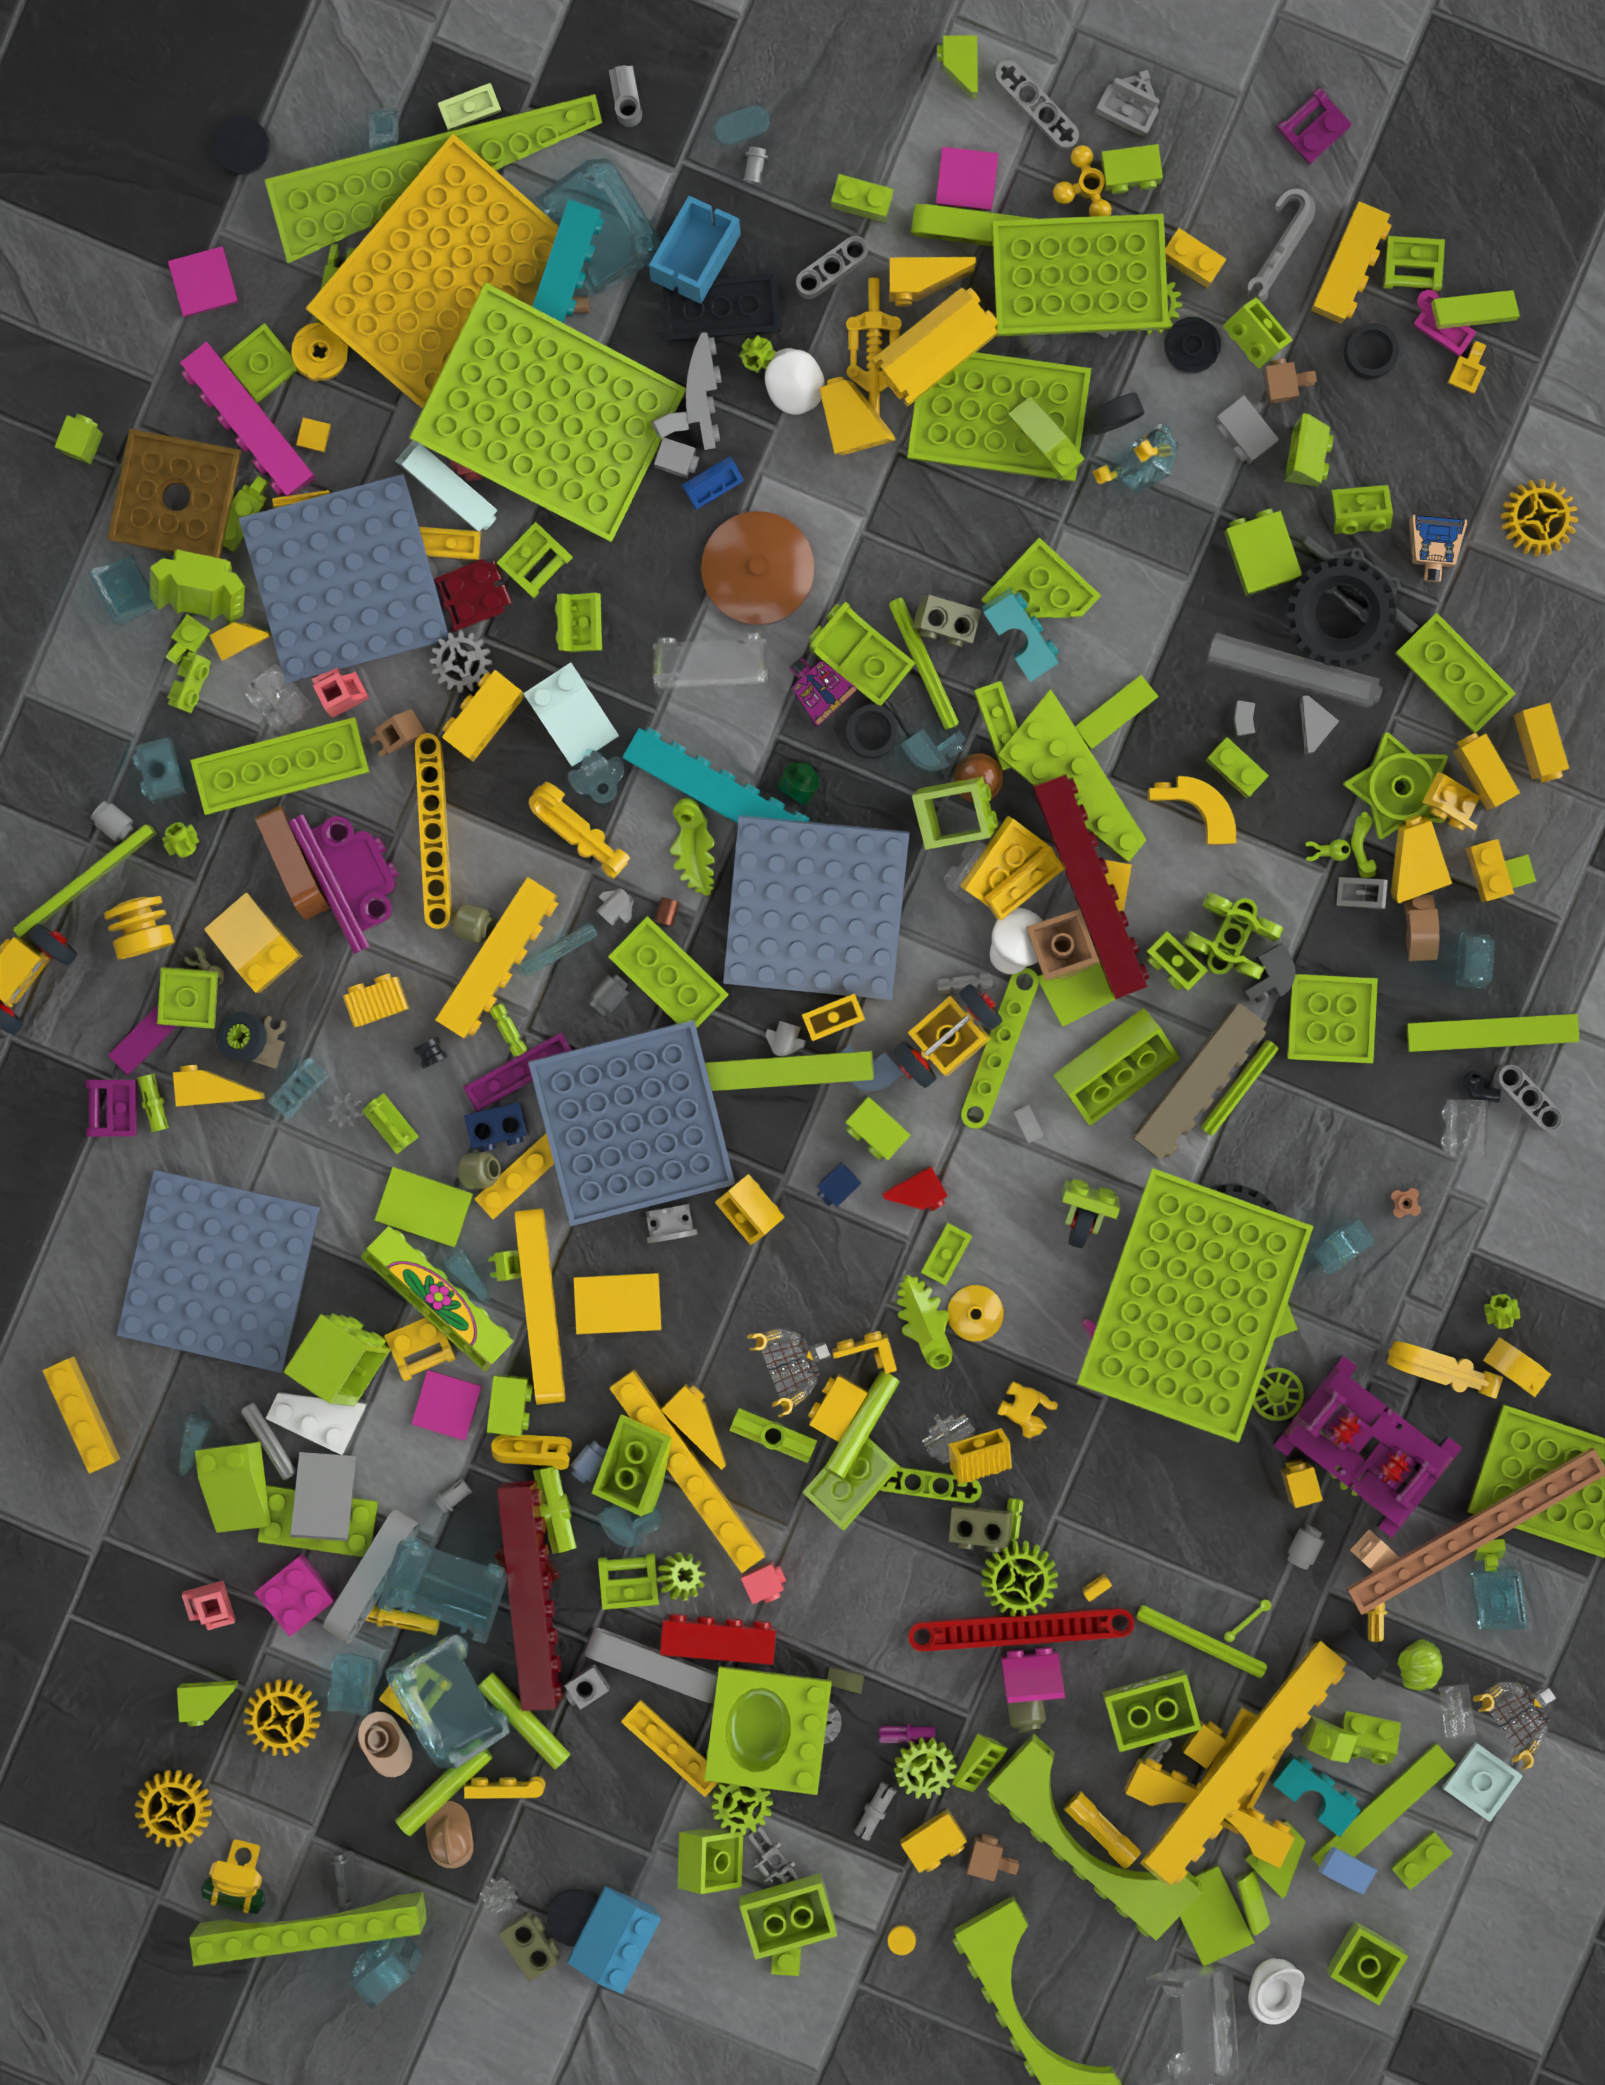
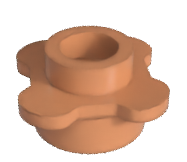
M1410 1188L1408 1191L1400 1192L1395 1190L1392 1192L1391 1199L1393 1200V1214L1395 1217L1402 1218L1408 1214L1413 1216L1420 1214L1421 1207L1418 1206L1417 1201L1419 1192L1416 1189ZM1405 1200L1408 1201V1205H1407V1206H1405V1205L1403 1204V1202H1404Z

